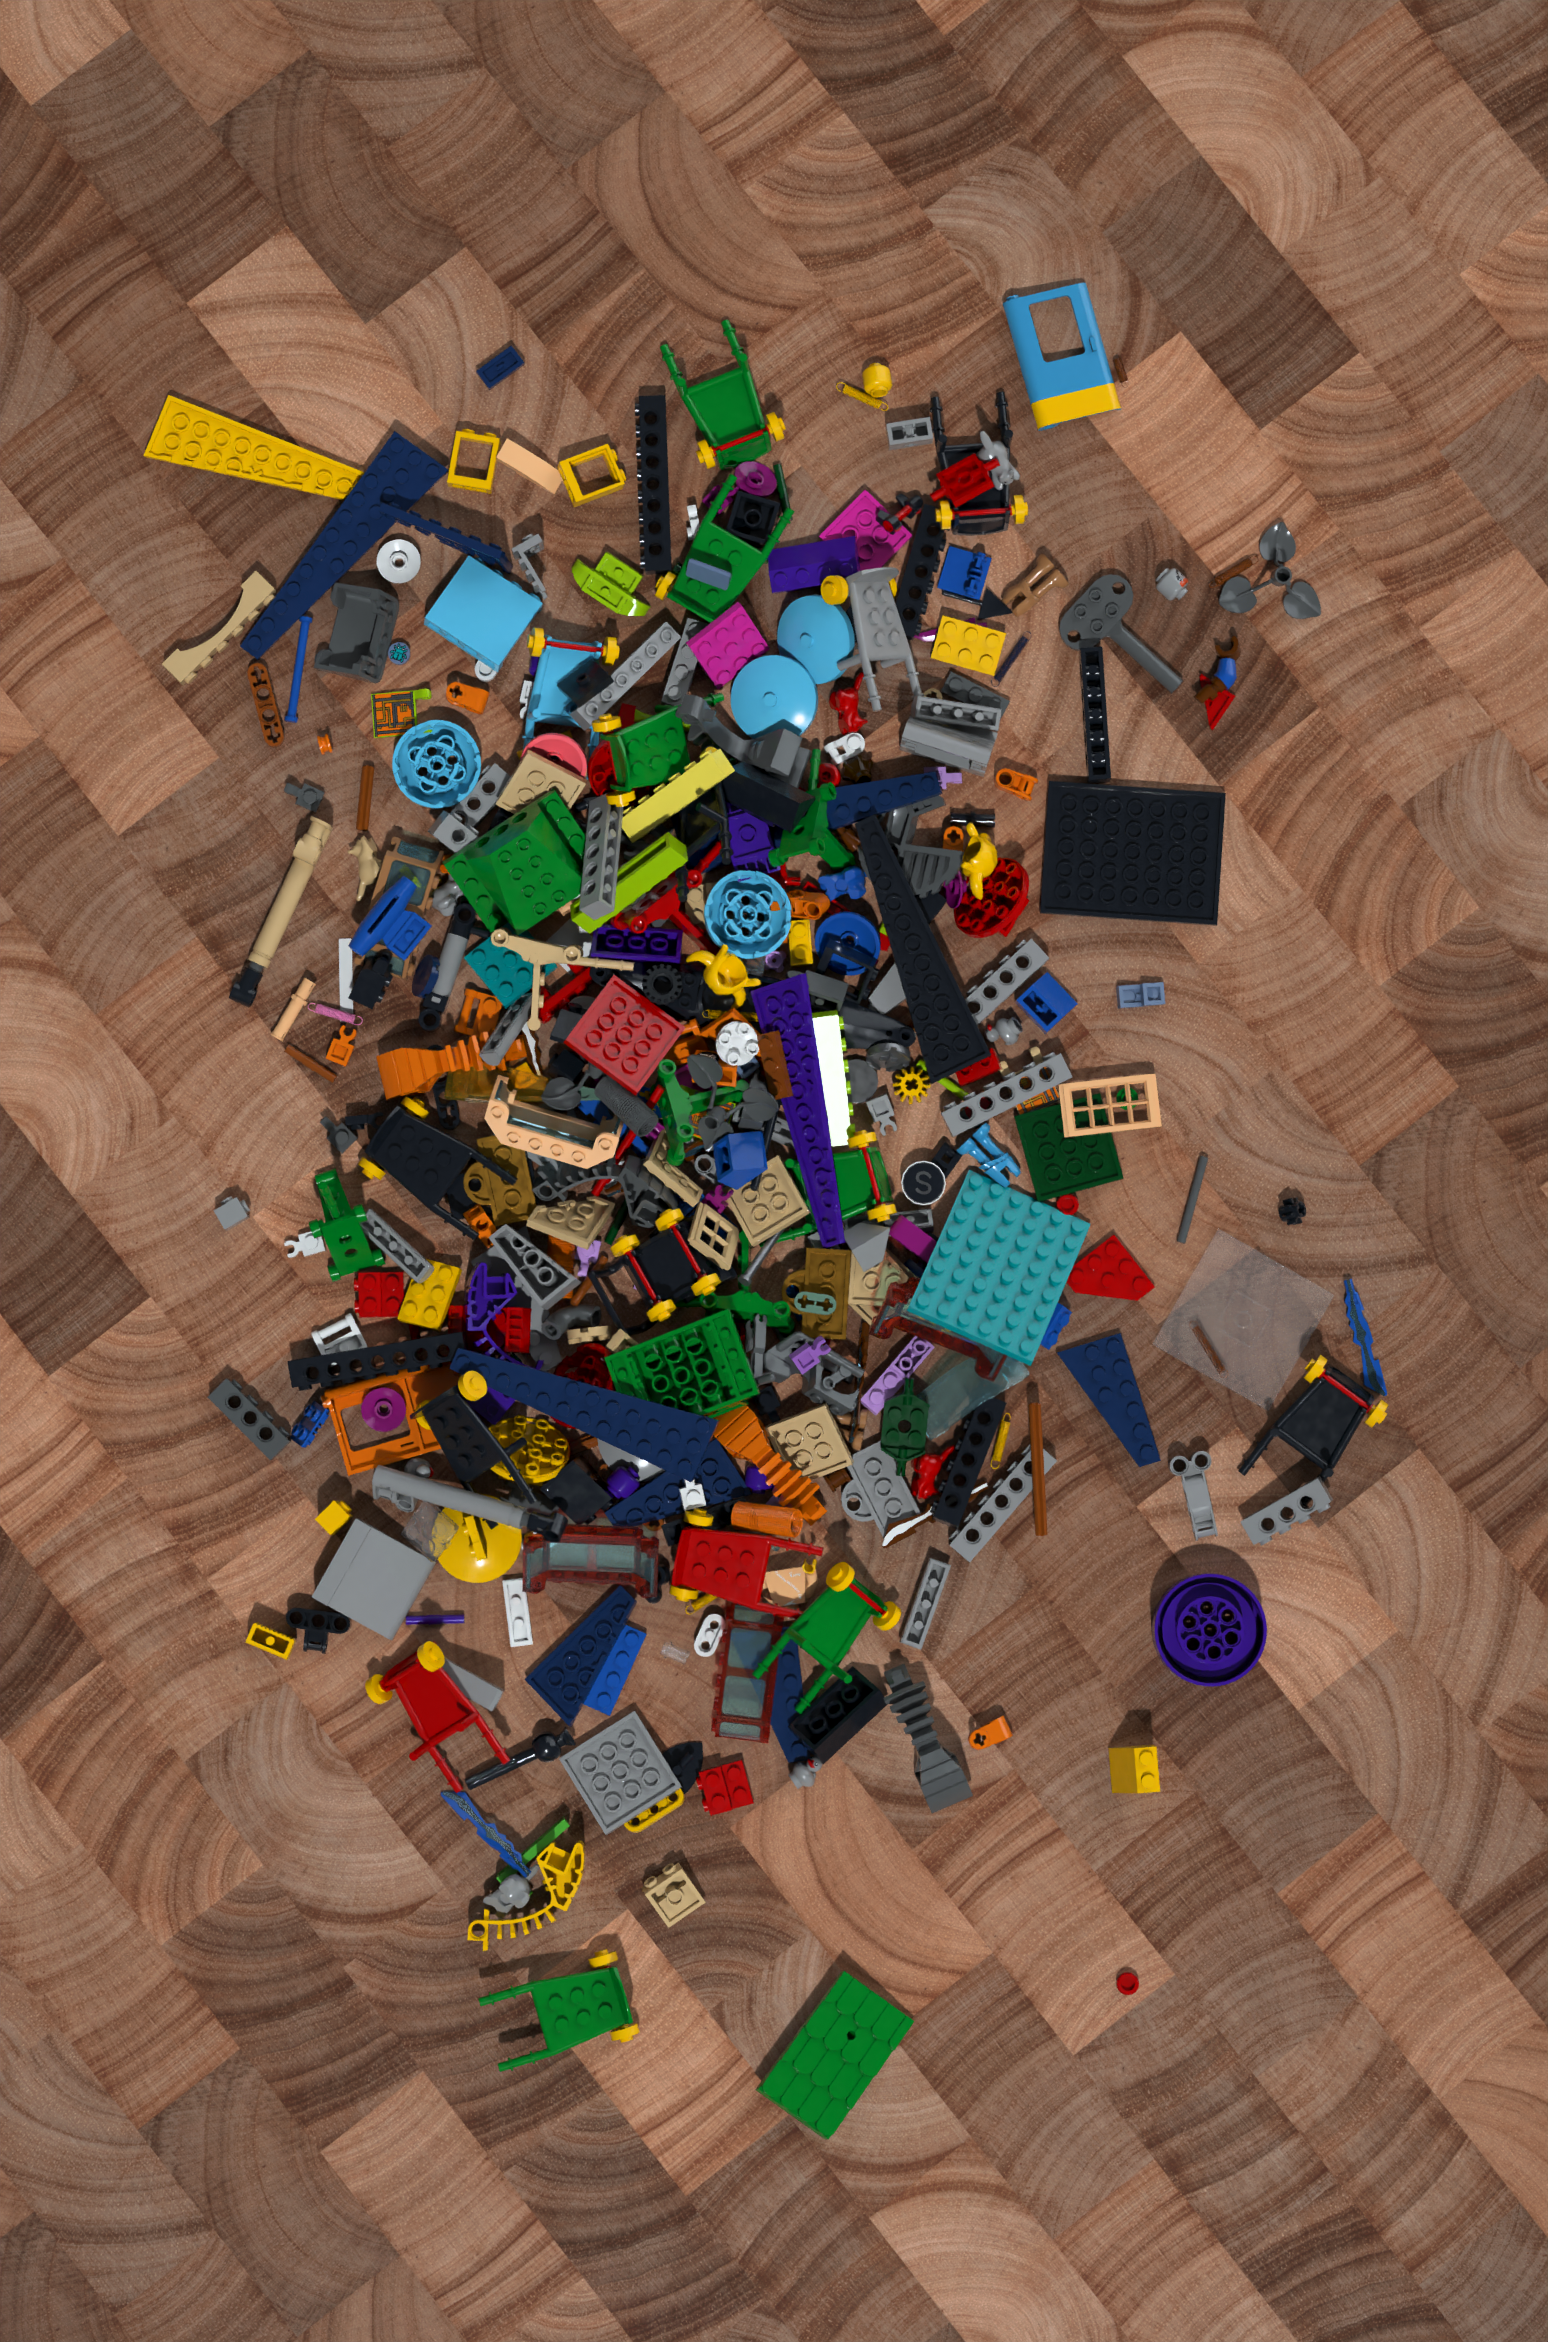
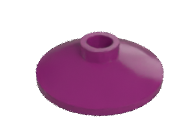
M747 461L739 464L735 469L734 476L737 477L735 482L743 492L758 497H766L774 492L777 481L773 472L765 465Z
M960 870L947 886H945L944 881V895L948 906L953 909L959 907L963 892H966L967 889L966 880L962 878Z
M381 1387L372 1390L366 1395L362 1402L361 1413L365 1423L370 1428L380 1432L394 1430L403 1422L406 1414V1405L404 1399L397 1391ZM383 1404L387 1405L388 1411L382 1412L380 1406Z

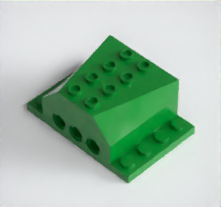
M552 789L442 863L490 933L509 922L518 936L581 894L586 836L555 789Z
M730 1309L604 1358L617 1392L710 1418H715L748 1405V1398L760 1394Z

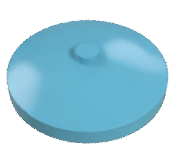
M822 595L804 596L793 601L783 612L777 630V643L780 655L792 658L802 664L811 674L815 684L828 683L839 678L847 669L840 671L837 663L853 657L855 638L851 621L839 604L830 605L826 603Z
M781 655L763 656L749 662L738 673L731 689V709L739 727L753 739L783 728L800 736L809 728L815 718L818 708V691L811 674L796 660Z

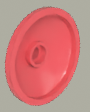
M558 733L542 734L532 739L523 749L520 761L529 749L583 778L585 777L587 770L586 755L581 746L566 735ZM551 756H557L558 759L553 760Z

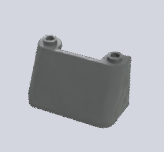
M335 583L330 598L333 605L338 608L329 648L328 650L321 649L316 654L314 668L319 671L365 682L378 683L383 676L399 612V602L395 597L380 589Z

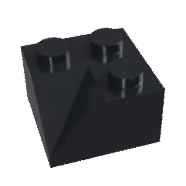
M738 491L726 531L750 545L763 548L769 539L767 536L771 535L775 528L781 503Z

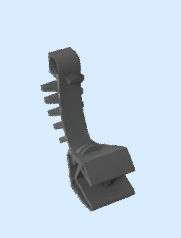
M685 694L675 716L681 718L684 724H691L687 739L693 741L695 746L702 744V751L707 747H714L717 750L721 749L727 760L733 758L737 760V764L745 762L799 788L811 755L810 750L799 747L802 737L783 728L756 739L743 740L715 716L716 710H711L703 698Z
M616 1153L614 1157L608 1159L607 1164L601 1162L588 1169L561 1162L555 1174L544 1165L539 1166L537 1173L540 1176L535 1179L532 1191L541 1200L549 1201L559 1196L564 1202L568 1195L567 1190L574 1186L597 1179H617L624 1190L632 1225L654 1228L659 1211L675 1210L680 1202V1196L668 1188L663 1181L647 1170L643 1165L645 1159L641 1160V1158L628 1155L624 1163L618 1165L615 1164Z
M905 1664L885 1671L884 1674L892 1694L883 1699L886 1704H894L890 1706L892 1713H901L896 1719L898 1723H906L907 1727L903 1728L904 1732L911 1735L913 1739L911 1740L912 1745L916 1746L917 1761L914 1773L931 1813L972 1797L973 1794L956 1755L938 1742L936 1738L938 1734L936 1730L933 1731L931 1726L934 1723V1719L932 1716L927 1717L926 1715L931 1710V1706L929 1703L922 1705L928 1698L926 1691L922 1692L926 1687L924 1681L913 1684Z

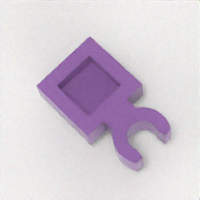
M822 1336L817 1337L813 1345L810 1346L806 1342L789 1355L802 1375L820 1362L818 1356L826 1355L831 1351L827 1344L821 1347L826 1342Z

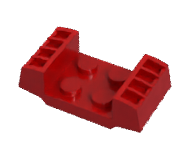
M450 1305L448 1334L465 1331L469 1350L484 1352L488 1349L490 1344L487 1340L478 1347L473 1345V1342L483 1337L481 1330L466 1331L465 1318L467 1315H465L464 1306ZM502 1308V1313L500 1315L496 1314V1319L494 1321L490 1319L486 1331L503 1352L530 1353L531 1308Z

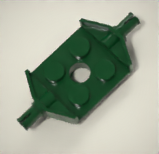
M906 1377L902 1393L884 1400L880 1449L896 1460V1476H900V1472L901 1476H905L907 1461L926 1453L925 1442L930 1404L914 1394V1378H910L909 1381V1378ZM902 1420L910 1422V1428L905 1432L898 1429V1424Z

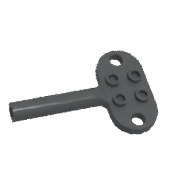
M1109 574L1100 577L1064 614L1059 627L1061 640L1067 647L1079 651L1080 648L1095 647L1103 638L1109 637L1172 694L1181 685L1183 680L1122 625L1121 619L1132 605V587L1127 580L1119 575ZM1121 583L1125 588L1124 593L1115 594L1112 589L1113 585ZM1076 631L1080 635V640L1076 643L1070 642L1067 637L1068 633Z

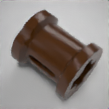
M844 1468L823 1476L833 1493L837 1487L851 1481Z

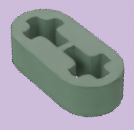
M800 1292L794 1299L795 1307L801 1312L830 1315L836 1309V1301L830 1295ZM803 1295H806L807 1300L814 1301V1305L808 1304L806 1308H801L798 1299H802ZM829 1299V1303L833 1304V1307L829 1308L828 1311H823V1307L816 1306V1303Z

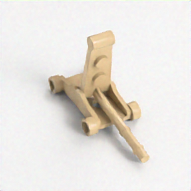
M506 927L498 928L491 935V941L495 946L513 950L520 954L524 961L534 964L531 1018L527 1023L528 1028L533 1031L538 1030L542 1025V1020L539 1018V1008L544 1007V995H540L541 986H545V973L542 972V965L560 963L619 969L620 971L634 970V962L599 959V957H583L584 951L577 944L565 947L512 934Z

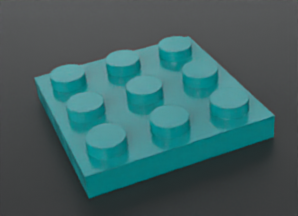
M509 922L503 926L516 935ZM528 930L519 935L534 939ZM491 936L464 957L465 961L505 1009L533 987L534 964L524 961L521 955L513 950L495 946L491 941ZM555 963L542 965V972L545 973L546 977L558 967Z

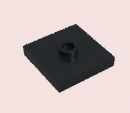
M591 659L558 683L557 687L569 700L580 708L611 685L614 680Z

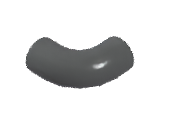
M584 1304L566 1306L552 1313L541 1326L542 1332L549 1339L557 1340L565 1331L572 1327H597L601 1320V1309L599 1306Z

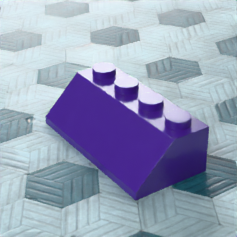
M855 536L772 549L768 556L770 584L774 594L821 587L823 580L828 576L839 575L845 579L847 576L861 571Z
M603 924L600 928L593 931L591 958L599 957V959L681 964L683 930L646 928L643 933L637 934L631 932L629 928L619 930L612 925Z

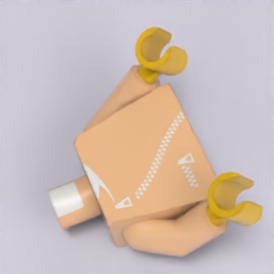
M804 1559L802 1566L766 1571L762 1595L773 1605L778 1603V1606L797 1610L799 1608L798 1604L808 1602V1599L813 1596L817 1587V1560L813 1559L812 1565L807 1564L806 1559Z

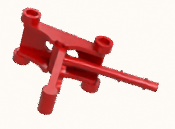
M720 840L716 842V845L703 859L699 860L694 869L687 870L688 877L686 881L689 890L691 887L695 888L701 884V873L719 855L721 849ZM675 871L669 874L661 884L626 913L619 912L611 918V924L614 928L619 930L629 928L631 932L637 934L643 933L647 925L653 921L669 918L700 947V950L708 951L714 955H717L720 950L716 944L710 943L704 937L705 932L697 925L693 926L689 922L690 918L681 910L678 911L680 901L676 893L678 881L675 877Z

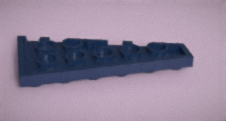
M390 502L389 505L381 503L378 511L382 516L409 528L411 525H414V529L425 536H430L432 533L435 535V538L440 540L439 542L471 557H474L476 554L479 556V559L490 566L497 563L503 568V572L511 573L513 565L505 556L506 553L501 551L502 548L493 543H490L488 546L482 543L480 538L474 535L466 537L461 534L462 531L451 526L449 529L441 526L442 523L431 518L429 521L421 518L422 515L410 510L409 513L402 511V507Z
M1121 1333L1057 1352V1355L1064 1362L1138 1467L1161 1461Z
M716 1438L711 1440L694 1477L695 1484H702L706 1506L698 1507L699 1509L752 1494ZM664 1471L634 1491L629 1497L622 1499L604 1511L616 1531L685 1513L679 1488L685 1487L684 1480L668 1471Z
M789 1627L729 1633L788 1763L808 1760L810 1752L788 1728L800 1715L794 1708L800 1702L799 1698H803L798 1645L790 1639L781 1651L783 1653H779L768 1667V1672L765 1671L759 1680L752 1675L758 1667L757 1663L762 1662L772 1649L771 1645H775Z

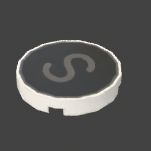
M928 1161L913 1163L903 1173L901 1185L907 1199L914 1204L924 1206L939 1200L944 1193L946 1182L942 1170L937 1165Z

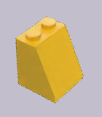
M1140 1745L1108 1748L1112 1793L1138 1794L1160 1792L1157 1746Z

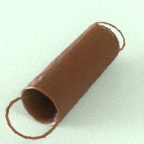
M1119 357L1114 359L1113 363L1119 381L1122 384L1128 378L1122 360Z

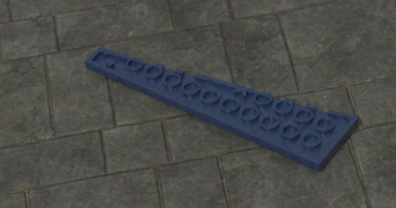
M394 431L240 647L259 660L396 523L382 516L378 511L381 503L387 505L390 502L402 507V511L407 512L449 470Z
M936 772L835 787L836 799L827 801V829L832 831L860 822L874 814L878 816L943 794ZM676 813L671 817L678 839L679 813ZM768 825L774 847L780 848L783 829L777 825L774 827ZM720 831L688 858L686 862L687 870L694 869L699 860L707 855L716 845L717 841L719 842L718 835ZM719 854L702 873L727 865L722 863V857Z

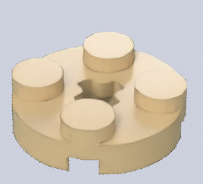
M611 1326L567 1330L568 1344L599 1342L601 1340H610L612 1337Z

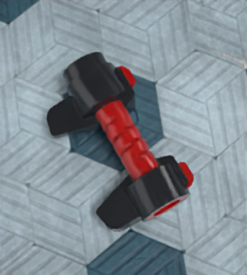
M904 494L897 495L896 500L899 502L901 510L895 515L880 510L876 516V521L887 532L894 535L901 530L902 523L900 521L905 517L912 519L922 511L923 500L920 496L913 495L908 498Z

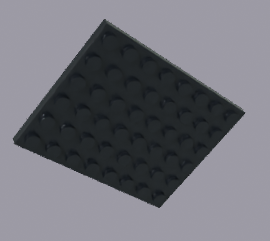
M1049 781L1040 914L1217 926L1226 793Z

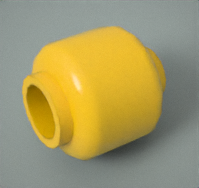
M872 363L863 371L862 379L866 393L876 398L888 394V391L892 388L891 373L888 367L880 363Z

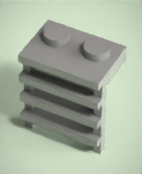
M529 534L521 540V544L512 548L514 559L518 560L521 571H525L527 581L529 583L533 581L532 587L535 594L540 592L545 600L548 598L545 593L546 589L528 558L544 550V544L539 534L535 536Z

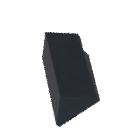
M745 762L732 766L735 771L726 777L722 784L726 802L772 827L777 825L789 833L794 830L816 800L814 796Z

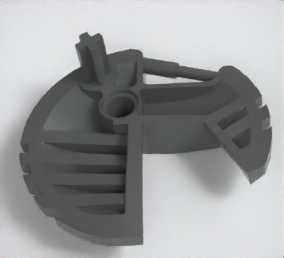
M939 795L890 811L885 836L892 850L898 849L896 858L915 898L918 894H920V899L925 898L931 890L932 895L939 892L944 881L945 886H947L959 872L963 861V851L912 845L919 815L946 806L944 798ZM886 813L878 815L879 823H881ZM859 845V860L866 876L871 881L862 848Z

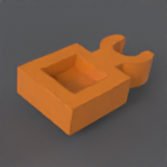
M343 1025L340 1028V1040L333 1038L325 1059L347 1067L355 1046L349 1043L356 1038L357 1030L354 1029L350 1036H346L344 1034L346 1026Z

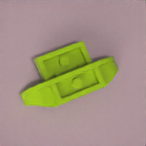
M609 552L604 554L596 569L588 567L578 558L571 568L572 573L581 590L615 613L626 616H645L651 606L636 599V596L633 595L644 575Z

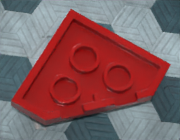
M1112 1235L1076 1263L1066 1282L1073 1292L1077 1294L1138 1301L1155 1288L1115 1235Z

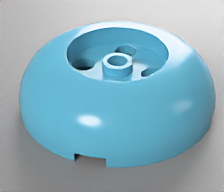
M430 720L413 726L401 737L394 750L392 769L398 787L407 798L423 807L442 809L460 803L473 791L480 777L481 757L474 739L465 729L449 721ZM427 730H432L431 733H424ZM430 747H434L437 750L434 756L427 754V750ZM455 756L457 758L456 764H448V758ZM441 763V769L435 770L434 764ZM421 767H425L428 773L425 776H420L418 770ZM446 776L448 778L447 784H439V778Z
M740 870L726 875L710 890L704 906V921L709 936L720 949L723 944L728 945L727 952L735 954L738 958L755 959L770 954L784 942L791 927L792 909L786 892L776 880L759 871ZM751 877V879H747V880H744V881H741V882H738V880H737V879H740V878H741V879H745V878ZM743 896L749 898L750 902L748 905L742 904L741 898ZM778 902L780 910L771 911V904ZM727 911H732V912H733V914H734V918H733V919H728V918H727V916H726V912H727ZM743 913L747 914L748 919L745 920L743 918ZM757 913H762L764 915L763 922H760L756 919ZM742 927H746L749 930L748 936L742 934Z

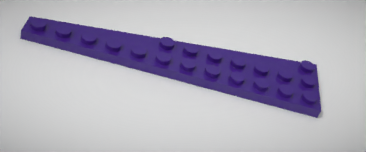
M806 973L750 992L762 1034L778 1030L780 1032L793 1096L781 1098V1102L822 1247L825 1249L845 1243L809 997V985Z

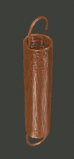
M1246 558L1217 576L1215 582L1220 586L1254 564L1249 558Z

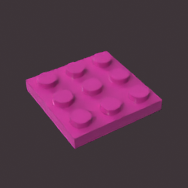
M864 490L821 533L819 538L822 541L855 536L860 570L862 571L882 568L913 535L903 525L901 530L894 535L887 532L876 521V516L880 510L888 514L890 513L869 492Z
M739 602L686 642L718 690L738 675L749 662L761 657L770 649Z

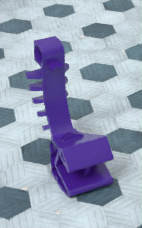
M483 1262L476 1263L468 1278L466 1285L468 1289H465L464 1301L466 1302L464 1304L465 1315H467L465 1318L466 1331L481 1330L483 1337L474 1341L473 1345L478 1347L487 1340L490 1347L482 1354L490 1356L496 1350L500 1354L497 1358L503 1360L506 1358L512 1363L527 1366L503 1352L486 1331L490 1319L494 1321L496 1319L495 1315H500L502 1313L501 1309L517 1294L511 1276L508 1273H502L501 1277H487V1264ZM537 1360L536 1366L533 1369L541 1370L544 1360Z

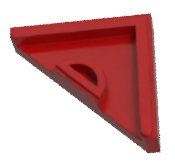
M1203 674L1200 675L1201 689L1206 684H1211L1209 678ZM1226 689L1222 693L1218 692V696L1213 701L1208 698L1204 702L1209 728L1212 731L1235 698V695Z

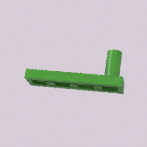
M564 1816L521 1853L522 1862L525 1865L570 1826ZM515 1858V1859H514L515 1863H516L520 1868H522V1866L519 1865V1862H518L517 1859ZM507 1865L496 1875V1879L501 1884L508 1876L517 1874L518 1870Z

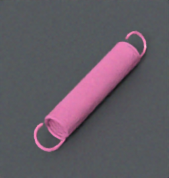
M317 1004L315 1011L309 1009L310 1011L354 1024L356 1016L321 1004Z

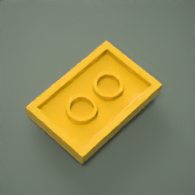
M942 615L931 658L994 676L1006 633Z
M426 1259L434 1266V1271L423 1283H417L414 1279H411L397 1319L404 1323L440 1332L462 1270L455 1266Z

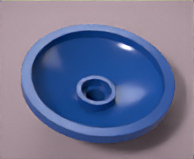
M838 912L830 915L821 923L816 932L815 949L820 959L830 939L872 958L878 959L881 950L879 933L876 927L860 914ZM847 936H852L854 941H850ZM833 954L828 965L830 970L848 976L858 975L869 970L836 954Z

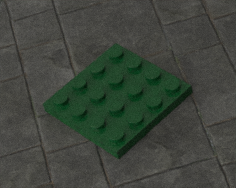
M1100 1093L1092 1095L1093 1105L1103 1104ZM1087 1097L1073 1100V1108L1088 1106ZM1060 1104L1014 1116L1038 1202L1124 1179L1111 1133L1064 1138ZM1105 1109L1093 1110L1095 1126L1109 1125ZM1088 1110L1074 1112L1076 1128L1090 1127Z

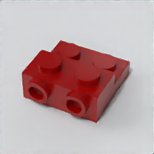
M404 1272L358 1273V1278H354V1291H359V1300H355L354 1306L355 1313H359V1318L398 1317L405 1298Z
M742 1759L699 1771L700 1776L696 1777L698 1789L704 1790L706 1798L702 1799L704 1811H709L710 1816L754 1803Z

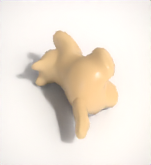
M362 836L361 840H358L352 849L347 851L349 854L355 855L359 861L360 883L356 897L357 901H361L364 897L367 885L377 882L383 864L382 860L377 859V846L372 838L367 840L365 836Z

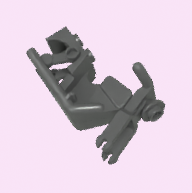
M757 1314L753 1319L752 1328H750V1320L745 1323L744 1350L758 1387L771 1382L782 1383L793 1374H801L789 1355L806 1342L810 1346L813 1345V1338L803 1332H795L764 1353L767 1317L762 1315V1322H760V1316ZM833 1350L826 1355L818 1356L820 1362L803 1374L802 1394L809 1397L814 1403H827L831 1413L843 1416L849 1411L852 1412L858 1401L856 1398L860 1391L856 1390L847 1395L836 1392L833 1388L835 1384L841 1381L850 1385L854 1376L862 1377L865 1370ZM823 1370L830 1373L829 1376L822 1379Z

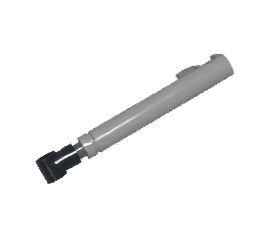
M382 1465L377 1466L372 1479L373 1498L378 1500L381 1497L391 1500L398 1509L404 1512H412L418 1500H422L507 1526L511 1525L514 1528L521 1529L525 1526L528 1531L542 1534L544 1539L552 1543L560 1542L568 1524V1519L559 1513H551L549 1516L535 1511L528 1513L527 1508L522 1506H516L515 1504Z

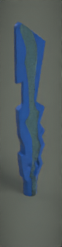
M1352 1279L1344 1280L1346 1289L1344 1302L1348 1307L1346 1316L1350 1320L1349 1327L1354 1331L1353 1342L1361 1346L1364 1385L1386 1396L1387 1390L1379 1359L1374 1361L1370 1345L1374 1341L1368 1323L1362 1314V1310H1364L1358 1293L1354 1289Z
M441 1792V1797L464 1821L468 1818L477 1828V1835L490 1847L500 1853L499 1857L513 1869H517L525 1878L530 1875V1869L522 1862L521 1853L514 1850L513 1843L506 1840V1835L498 1833L495 1823L484 1822L465 1792Z

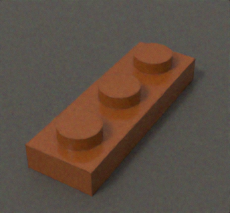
M779 1030L757 1035L769 1093L775 1100L793 1096Z

